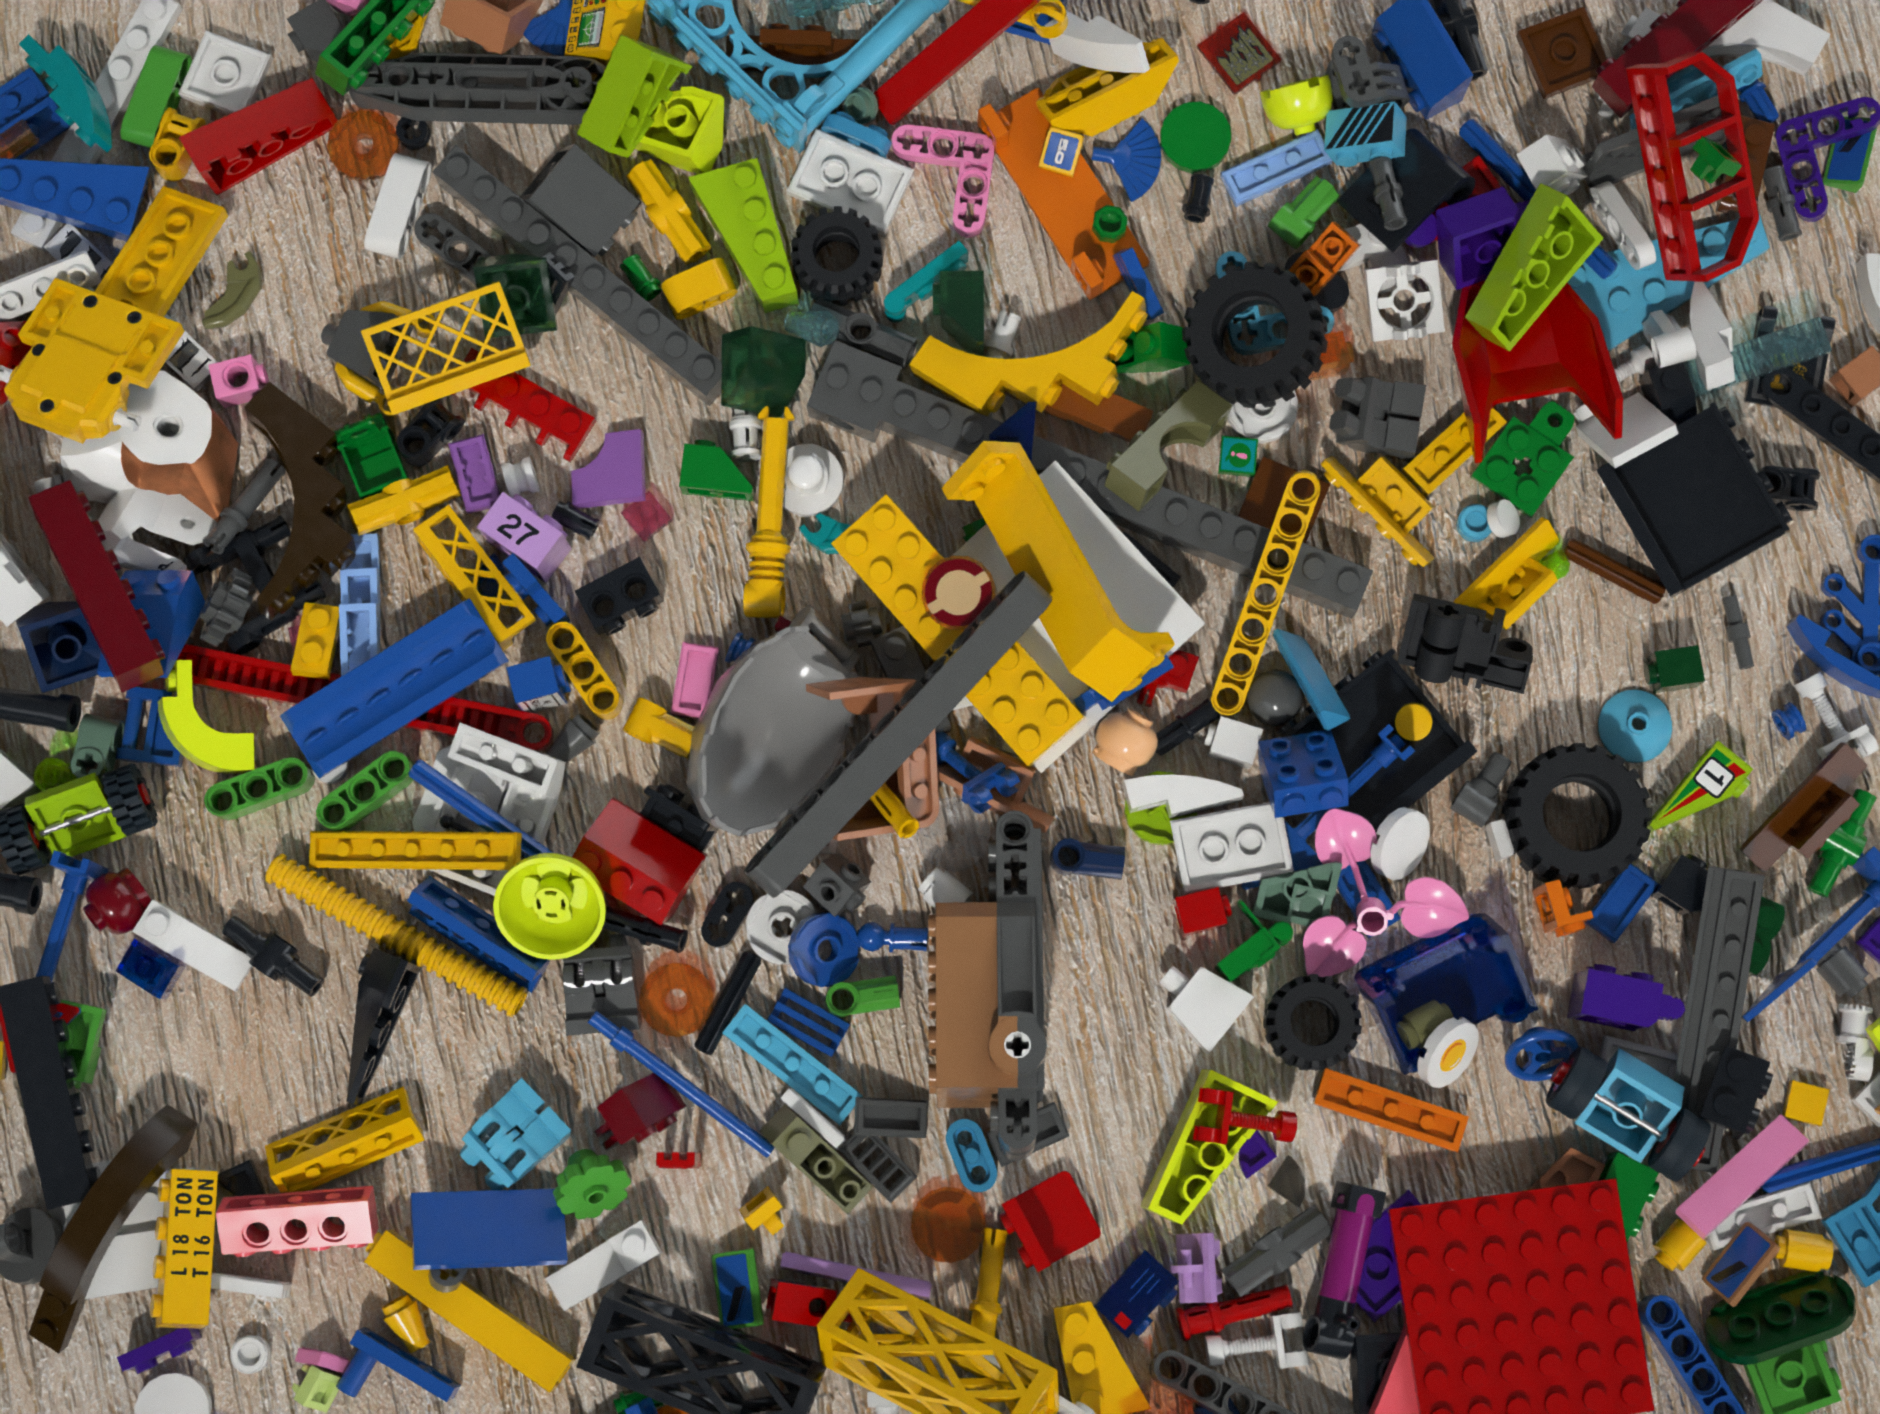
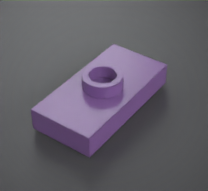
M484 434L448 443L467 514L490 509L500 496V491Z

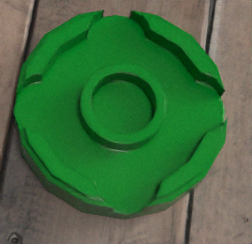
M1188 102L1174 108L1164 119L1160 131V145L1167 161L1178 170L1191 174L1201 173V171L1217 167L1227 156L1231 143L1230 125L1224 114L1213 105L1203 102Z

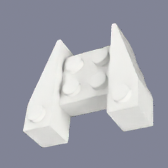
M0 532V620L8 627L51 594L20 557L22 555L16 547L10 544Z

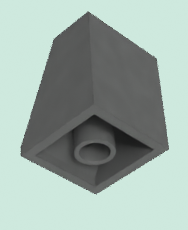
M576 144L561 147L520 196L521 199L592 257H595L597 254L603 256L615 242L612 238L613 234L620 226L625 229L635 219L638 213L634 209L640 203L635 196Z

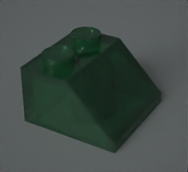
M515 253L480 257L473 267L476 287L480 288L500 281L519 334L558 330L547 258ZM494 291L479 298L481 313L495 318L500 307L498 297ZM502 311L499 321L507 324L506 318ZM482 319L486 337L492 323ZM496 325L490 338L511 336L512 334L510 331Z
M940 271V283H933V315H940L941 328L966 352L979 356H984V271Z
M753 326L722 334L721 406L759 414L765 406H768L770 417H781L784 413V408L788 406L805 377L806 340Z

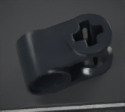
M442 399L424 404L418 414L398 435L397 445L403 458L412 466L420 467L428 464L460 432L464 426L465 419L460 415L455 416L442 405ZM412 441H424V446L420 451L415 453L407 451Z
M1773 465L1760 469L1764 470L1774 487L1769 495L1775 504L1782 501L1786 509L1793 511L1817 510L1818 502L1815 501L1816 480L1820 478L1818 470L1786 468Z

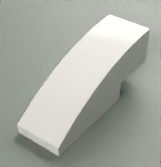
M1066 10L1068 16L1066 30L1060 36L1049 39L1054 54L1085 67L1122 73H1145L1150 69L1142 40L1100 15L1086 22ZM1053 19L1047 24H1045V27L1053 26L1057 24L1058 21Z
M1695 281L1691 294L1689 314L1691 332L1697 352L1696 359L1694 360L1699 376L1706 390L1709 391L1735 381L1733 356L1730 353L1733 351L1732 327L1704 282Z
M1174 774L1149 775L1126 779L1122 784L1129 813L1166 805L1169 819L1239 802L1244 797L1241 788L1197 776Z

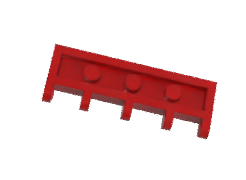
M471 348L464 361L475 360L479 351ZM516 372L468 388L479 395L474 404V408L482 411L488 401L510 412L505 421V426L512 429L520 418L541 430L536 438V443L540 446H544L550 436L569 446L563 457L568 462L574 459L596 423L595 417Z

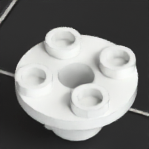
M800 444L787 449L783 508L803 518L815 516L830 509L839 499L844 487L843 472L837 458L826 448L815 444Z

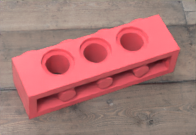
M373 1186L223 1197L216 1211L222 1255L234 1254L237 1257H247L256 1252L272 1251L274 1254H285L293 1249L309 1248L312 1251H323L331 1246L347 1245L349 1248H361L374 1242V1236L379 1228ZM328 1217H338L344 1222V1224H334L328 1219ZM290 1220H301L305 1223L306 1227H296ZM253 1223H263L269 1230H259Z

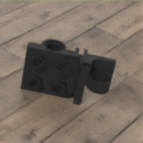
M1414 593L1397 663L1415 667V674L1419 678L1431 683H1445L1452 676L1463 679L1462 685L1468 686L1469 679L1475 678L1477 679L1475 688L1481 689V685L1484 684L1524 694L1533 660V648L1529 643L1518 638H1504L1499 641L1506 611L1503 609L1495 608L1493 619L1489 621L1485 620L1486 610Z

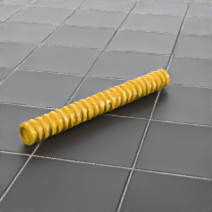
M282 853L276 856L268 867L265 875L267 883L272 884L275 882L276 888L280 890L285 888L287 894H296L295 898L300 901L305 899V904L308 906L316 905L315 909L319 912L325 910V915L328 917L336 916L335 920L337 922L345 921V926L350 929L356 927L355 931L359 934L365 932L366 938L370 940L376 938L375 942L379 945L385 943L386 949L390 951L396 949L397 955L402 956L405 954L406 960L410 962L415 960L416 965L419 967L426 966V971L429 973L435 971L438 978L446 977V982L449 984L455 982L456 988L460 990L466 988L467 994L472 995L475 993L476 999L480 1001L486 999V1004L489 1006L497 1005L496 1010L500 1012L506 1010L507 1016L513 1017L524 1004L528 994L527 988L522 986L519 989L516 982L511 981L509 983L507 982V977L503 975L498 977L497 972L494 970L487 971V966L484 964L478 966L475 959L467 960L466 954L461 953L458 955L455 948L447 949L446 943L441 942L438 944L437 938L433 936L427 938V933L424 931L418 933L417 927L413 925L407 927V922L404 920L398 922L397 916L393 914L387 916V911L384 909L378 911L377 905L373 903L367 905L366 899L360 898L358 900L357 894L353 892L348 894L346 888L342 886L337 888V883L333 881L328 883L327 878L323 875L317 877V872L314 870L308 872L307 867L303 864L297 866V861L294 859L288 861L285 854Z

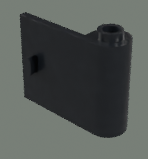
M1415 128L1406 131L1405 157L1392 158L1396 182L1401 185L1403 190L1401 201L1405 216L1407 217L1406 225L1403 228L1394 231L1385 229L1383 216H1380L1382 213L1380 205L1374 200L1373 192L1375 185L1369 168L1336 201L1392 253L1443 202L1452 205L1469 198L1475 188V179Z

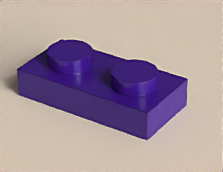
M179 1328L117 1357L122 1372L135 1369L136 1373L140 1374L158 1366L157 1358L170 1353L171 1357L175 1358L193 1350L192 1342L202 1338L199 1329Z

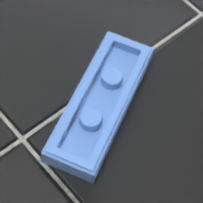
M1318 129L1221 172L1220 177L1234 206L1238 207L1332 164V159L1324 151L1325 142Z

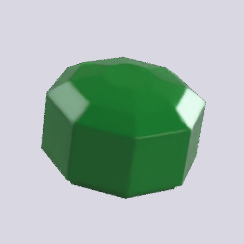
M1106 205L1095 212L1092 231L1099 241L1115 243L1125 236L1128 218L1120 207Z

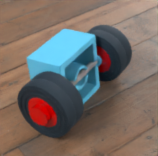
M1579 1046L1554 1071L1551 1077L1553 1083L1548 1091L1546 1104L1560 1111L1564 1116L1575 1119L1576 1125L1639 1163L1642 1162L1651 1150L1648 1165L1675 1182L1681 1180L1692 1166L1695 1167L1701 1160L1706 1149L1705 1144L1710 1134L1711 1125L1689 1110L1681 1109L1684 1086L1621 1048L1617 1049L1607 1063L1588 1049Z

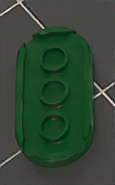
M1823 1271L1797 1273L1748 1290L1734 1307L1724 1299L1715 1304L1705 1322L1706 1340L1710 1349L1725 1361L1740 1365L1760 1363L1843 1333L1852 1324L1856 1315L1855 1295L1850 1285L1834 1275V1278L1826 1276Z

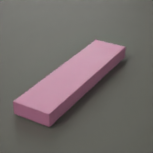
M1780 1114L1676 1209L1675 1213L1704 1240L1808 1144L1809 1140Z

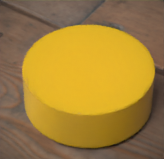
M1419 703L1404 705L1398 711L1395 718L1397 732L1401 737L1410 741H1418L1425 738L1433 724L1431 712L1427 707Z

